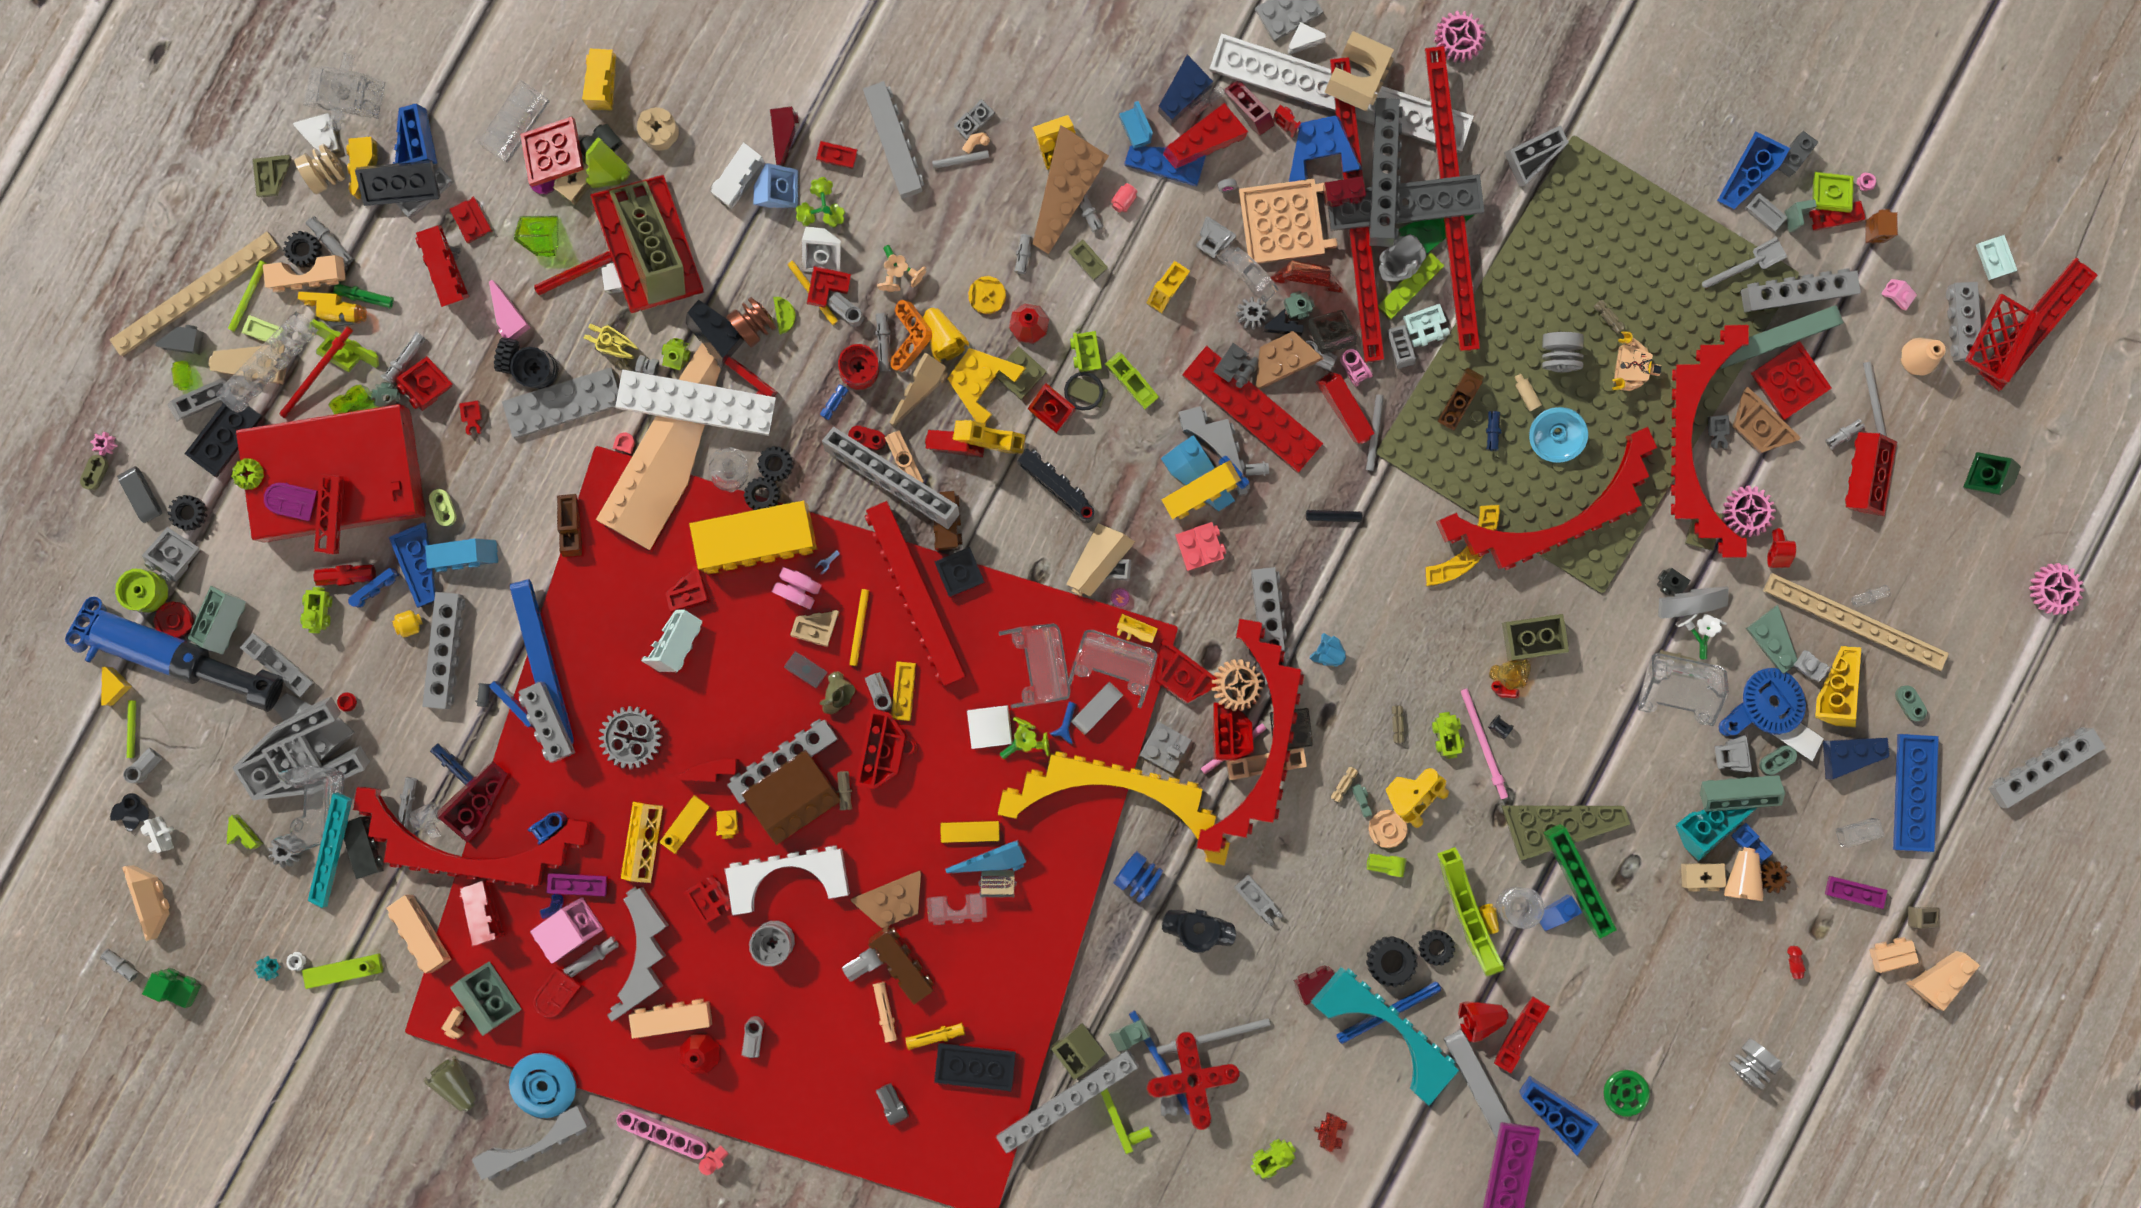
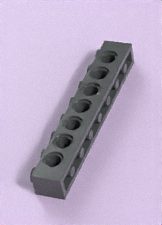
M1376 99L1369 246L1393 247L1394 240L1398 239V228H1395V222H1398L1399 211L1395 210V206L1399 205L1400 193H1396V187H1400V175H1397V170H1400L1401 158H1397L1398 152H1401L1402 141H1398V135H1402V123H1399V118H1402L1403 106H1399L1400 99ZM1384 136H1390L1391 139H1386ZM1384 153H1389L1391 156H1385ZM1387 170V171H1389V172H1391V173L1386 174V173H1384V172H1382V171ZM1382 188H1388L1390 190L1384 191L1382 190ZM1382 205H1386V206H1388L1389 208H1388V209H1384V208H1382L1381 206H1382ZM1381 223H1387L1388 226H1382Z

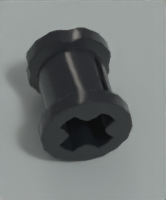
M1499 714L1488 726L1489 729H1493L1500 734L1502 739H1505L1514 727L1512 724L1509 725L1502 720Z

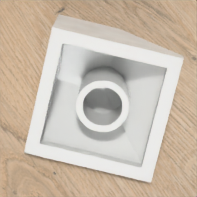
M805 227L802 238V271L812 272L813 267L816 266L841 272V241L826 229Z

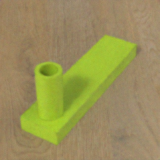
M380 953L303 969L302 974L305 989L383 973Z
M1106 1088L1100 1092L1126 1154L1133 1151L1131 1146L1152 1137L1148 1126L1126 1135L1108 1089Z

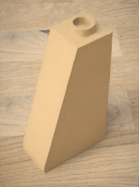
M283 344L213 351L212 356L209 358V370L220 374L283 385L291 348Z
M1098 523L1067 582V585L1073 588L1072 592L1081 597L1083 594L1090 597L1135 541L1123 533Z

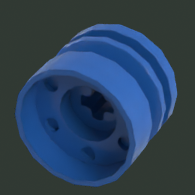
M1136 851L1117 875L1113 884L1123 891L1129 885L1132 886L1129 896L1132 897L1137 891L1140 892L1135 899L1140 903L1154 890L1163 870L1158 868L1154 874L1151 873L1155 864L1152 863L1147 868L1143 867L1147 858Z

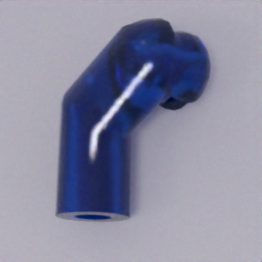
M553 894L551 896L550 906L540 910L542 919L550 917L561 910L564 903L561 895Z

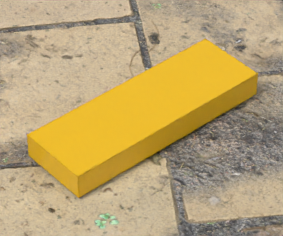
M896 662L891 714L895 720L911 721L916 663Z
M999 821L941 823V843L999 841Z

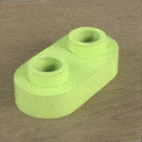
M442 489L432 491L429 496V502L438 524L446 527L453 525L456 521V512L449 494ZM443 496V501L439 503L438 498ZM446 514L450 515L449 520L444 519Z

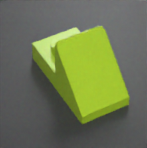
M239 814L231 815L228 819L226 844H234L241 838V843L248 849L260 847L263 843Z

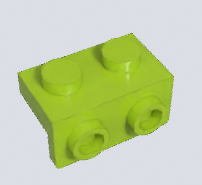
M1096 331L1079 334L1077 332L1073 333V338H1070L1071 349L1076 350L1077 356L1073 357L1074 367L1079 368V372L1101 370Z

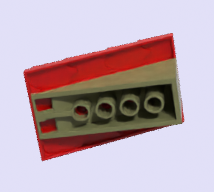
M664 175L590 194L631 314L704 293Z

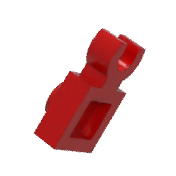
M480 401L459 403L461 420L463 423H468L465 429L466 434L470 436L473 427H476L477 433L481 434L482 428L477 423V421L483 420Z

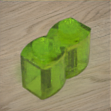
M361 384L355 385L345 395H339L332 399L329 407L334 414L364 409L373 403L371 401V392Z

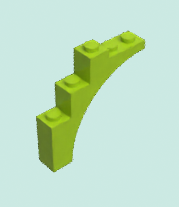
M1456 847L1437 853L1444 883L1452 898L1455 913L1463 927L1468 947L1472 954L1475 955L1486 977L1503 971L1504 966L1478 910L1460 854Z

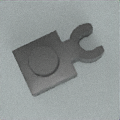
M1729 415L1708 416V436H1714V439L1711 441L1712 449H1718L1717 444L1719 441L1722 448H1727L1728 442L1725 439V435L1730 434Z

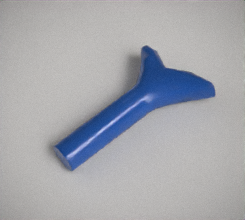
M1073 702L1068 703L1062 726L1050 733L1051 736H1061L1069 744H1073L1069 733V726L1076 703Z

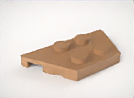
M1292 331L1260 347L1256 387L1261 390L1324 358L1305 342L1302 337Z
M1749 387L1744 389L1732 427L1759 453H1763L1801 439Z
M919 870L856 896L851 901L881 928L918 914L921 871Z

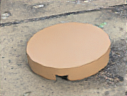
M1382 810L1376 813L1370 820L1368 827L1369 835L1373 842L1380 847L1393 848L1401 844L1406 837L1407 824L1395 811Z

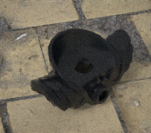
M1196 909L1195 912L1169 910L1162 920V931L1179 937V941L1194 953L1209 951L1215 945L1231 946L1236 939L1235 926L1231 922L1208 916L1207 911ZM1196 923H1202L1204 925L1203 933L1196 934L1193 931V926Z

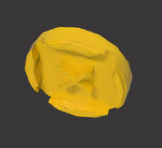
M980 277L969 288V302L978 313L985 315L994 314L1005 303V288L994 277Z

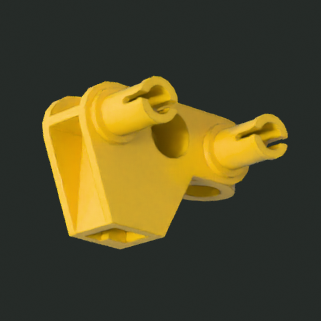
M1431 768L1424 770L1416 780L1396 777L1385 789L1397 815L1404 822L1411 823L1415 828L1423 825L1424 821L1420 815L1437 796L1440 799H1445L1449 795V790L1445 788L1446 779Z

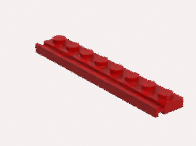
M2077 257L2070 262L2031 309L2033 312L2043 314L2044 317L2013 376L2098 276L2087 265L2081 263ZM2015 329L2008 336L2009 340L2014 339L2016 336ZM2001 344L1998 349L2000 356H2004L2007 353L2006 344ZM1995 353L1990 357V359L1996 358ZM1997 360L1989 362L1991 371L1995 373L1999 368ZM1980 370L1977 373L1983 376L1984 380L1998 391L2002 390L2007 384L1996 383L1993 381L1994 378Z

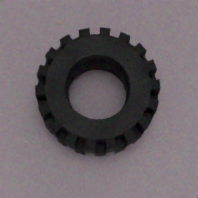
M1394 936L1382 937L1381 940H1376V943L1371 945L1370 952H1367L1368 960H1366L1368 971L1372 977L1388 987L1402 986L1406 981H1410L1412 979L1411 976L1416 973L1415 967L1418 966L1416 962L1417 955L1414 953V949L1406 941ZM1390 950L1398 951L1402 955L1403 960L1400 969L1393 973L1386 972L1381 966L1383 955Z

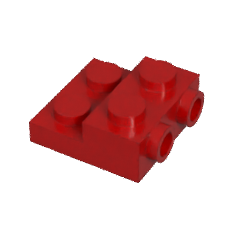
M426 356L397 377L396 388L402 395L406 394L410 398L409 402L413 408H419L421 411H424L437 401V397L450 389L453 383Z

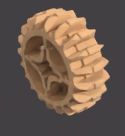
M1233 659L1230 663L1224 662V667H1218L1220 673H1214L1217 680H1212V683L1216 684L1212 691L1218 692L1214 695L1215 698L1221 697L1218 702L1220 705L1225 703L1226 709L1231 707L1232 711H1236L1237 708L1239 711H1244V707L1249 709L1251 708V703H1257L1255 698L1261 697L1257 692L1263 690V687H1259V683H1263V680L1257 679L1261 673H1254L1256 670L1255 666L1250 667V662L1244 663L1242 659H1239L1238 662ZM1239 670L1243 671L1249 680H1244ZM1230 672H1232V674L1230 675V681L1227 684H1224L1227 675ZM1236 683H1244V685H1240V687L1237 688L1230 687L1231 685H1235ZM1250 686L1248 695L1243 699L1245 689ZM1225 690L1232 691L1236 701L1231 699Z

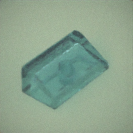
M796 651L784 666V668L815 688H818L827 674V671Z

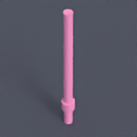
M1466 688L1460 692L1492 774L1491 780L1493 785H1496L1500 798H1507L1508 795L1503 784L1505 782L1504 778L1498 771L1469 691Z

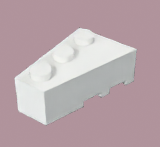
M743 142L720 178L713 183L711 187L713 196L732 209L763 170L765 162L762 156Z

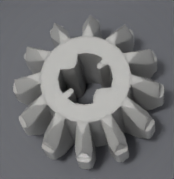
M1250 297V303L1243 299L1244 305L1239 304L1237 307L1241 310L1236 312V316L1241 317L1238 322L1242 323L1245 321L1244 328H1247L1249 324H1251L1252 330L1255 329V324L1261 328L1262 322L1267 321L1264 315L1269 314L1268 310H1263L1267 304L1263 303L1260 305V298L1254 302V298ZM1250 310L1252 312L1256 311V317H1254L1253 315H1248Z
M285 835L284 837L277 836V841H271L273 847L267 849L272 852L268 858H275L273 864L278 865L280 863L281 868H284L286 865L291 867L294 864L293 861L298 862L300 860L297 855H302L303 853L298 851L302 844H295L297 838L293 837L291 839L290 835ZM283 848H287L286 852L288 853L285 855L283 854V852H285L283 851Z

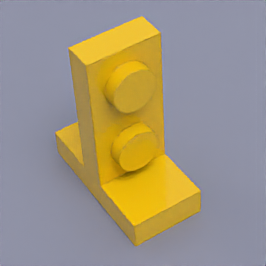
M1174 260L1161 280L1153 287L1146 303L1160 313H1163L1170 299L1190 273V270Z

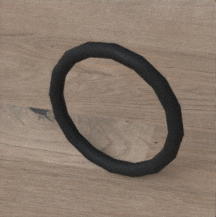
M1078 372L1072 375L1067 380L1064 388L1066 400L1075 406V409L1081 411L1091 410L1096 407L1102 400L1104 393L1100 379L1089 372ZM1078 376L1092 377L1099 386L1100 393L1098 399L1090 406H1077L1069 398V385Z

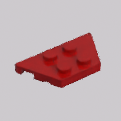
M1165 639L1161 641L1155 679L1157 683L1184 703H1189L1199 696L1206 694L1213 687H1216V684L1212 683V680H1217L1214 675Z

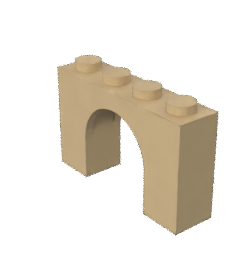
M1352 31L1341 56L1344 58L1349 57V60L1367 69L1370 76L1358 77L1335 67L1324 93L1367 111L1369 104L1374 105L1378 96L1375 92L1379 93L1383 82L1380 80L1384 81L1389 70L1386 68L1390 69L1394 58L1391 55L1394 49Z

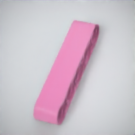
M625 1109L617 1117V1125L621 1129L691 1158L701 1159L708 1152L709 1144L705 1139L633 1109ZM623 1115H629L631 1123H625ZM641 1122L648 1123L649 1131H644L641 1128ZM660 1129L667 1132V1138L659 1136L658 1132ZM677 1137L684 1138L685 1145H679L676 1141ZM695 1144H700L703 1147V1153L695 1151Z

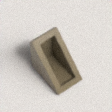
M1908 906V926L1916 928L1939 927V908Z

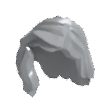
M1411 234L1394 240L1393 247H1388L1379 258L1381 262L1379 271L1383 280L1399 281L1413 276L1426 257L1425 248L1422 247L1418 238Z

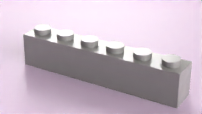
M883 81L863 88L901 199L923 192L921 186L924 185L921 174L917 175L915 168H918L915 156L912 158L909 151L912 150L909 139H904L903 133L906 130L903 122H898L897 115H900L897 105H892L890 98L894 96L890 86L886 87Z

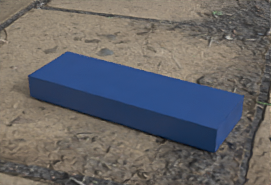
M493 681L489 686L494 693L527 727H534L527 719L526 715L528 712L499 681Z

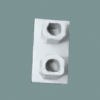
M161 816L144 821L145 825L140 829L144 836L150 835L152 842L148 843L150 853H160L174 848L170 832L174 831L173 826L167 828Z

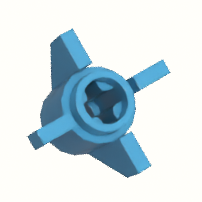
M1323 633L1317 652L1315 651L1311 654L1309 659L1325 666L1337 667L1346 660V651L1340 639Z

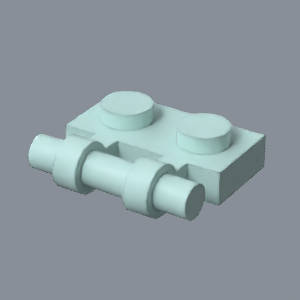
M1440 304L1403 317L1409 335L1415 333L1418 335L1417 339L1412 340L1413 347L1420 345L1423 347L1428 345V342L1440 341L1445 336L1450 335L1448 328L1441 330L1440 324L1446 322ZM1433 327L1434 333L1425 335L1423 330Z

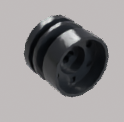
M525 347L516 352L510 366L512 376L518 383L539 390L552 385L558 377L559 371L558 363L554 356L545 350L535 347ZM539 366L540 370H537V372H535L534 368H537Z

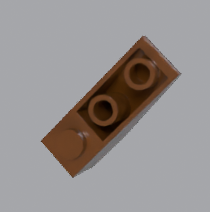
M1466 368L1437 422L1455 430L1481 386L1484 376Z

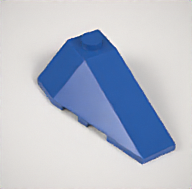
M1755 131L1717 201L1735 209L1781 166L1790 148Z

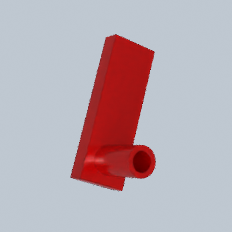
M728 357L724 362L758 389L756 394L775 397L778 393L735 358Z

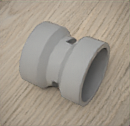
M640 355L636 363L635 372L657 376L660 361L654 358L650 360L646 356Z

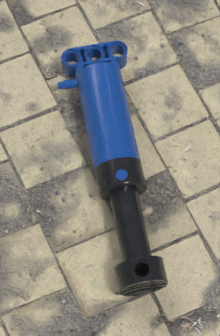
M94 596L85 600L65 636V642L74 652L81 653L90 646L85 661L88 663L92 661L97 651L101 650L190 684H195L201 679L247 696V705L266 712L271 711L275 706L283 688L284 680L282 676L263 669L255 675L209 658V650L196 644L107 612L103 602ZM99 605L96 610H92L94 606ZM90 622L88 626L83 627L84 623ZM76 639H80L77 644H73Z

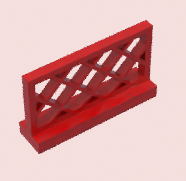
M1999 294L1965 362L1994 378L1993 381L1998 384L2009 383L2044 315L2027 309L2004 294ZM2002 301L2008 304L2010 312L2002 314L2000 308ZM2021 311L2026 314L2023 322L2018 323L2015 312ZM2011 314L2013 325L2006 327L2003 316ZM1998 317L2001 328L1993 330L1991 322L1994 318ZM2014 327L2016 336L2014 339L2009 340L2007 329ZM2002 330L2004 342L1997 343L1994 332ZM1989 334L1992 345L1984 347L1982 339L1985 335ZM2006 344V355L2000 356L1998 345ZM1993 347L1996 358L1988 360L1985 349ZM1981 351L1984 362L1978 363L1972 359L1976 352ZM1997 360L1999 368L1996 373L1991 371L1989 362Z

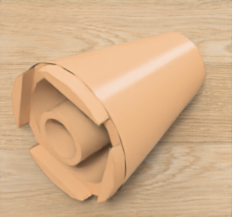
M1927 338L1912 339L1902 348L1901 363L1910 374L1927 375L1938 366L1945 354V345L1939 340Z
M1743 847V851L1738 852L1724 890V896L1763 901L1759 853H1755V849Z

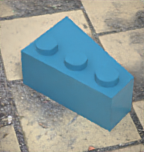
M474 538L425 546L427 568L435 569V572H446L447 568L460 570L464 569V566L473 568L480 567L483 564L498 563L496 540Z

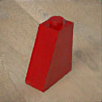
M928 430L925 438V448L928 450L979 458L984 456V447L953 440L954 431Z

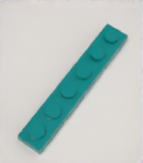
M340 793L332 794L308 896L309 902L321 908L328 907L353 799Z

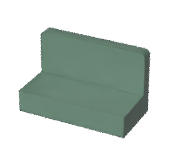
M1815 199L1796 202L1785 210V215L1788 217L1786 220L1789 233L1796 231L1804 225L1803 215L1817 207Z

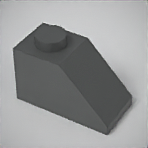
M186 324L185 327H176L158 340L155 346L164 350L200 355L204 332L197 330V326Z

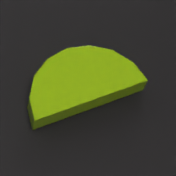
M773 297L778 330L781 335L787 333L793 327L796 313L788 300L782 297Z

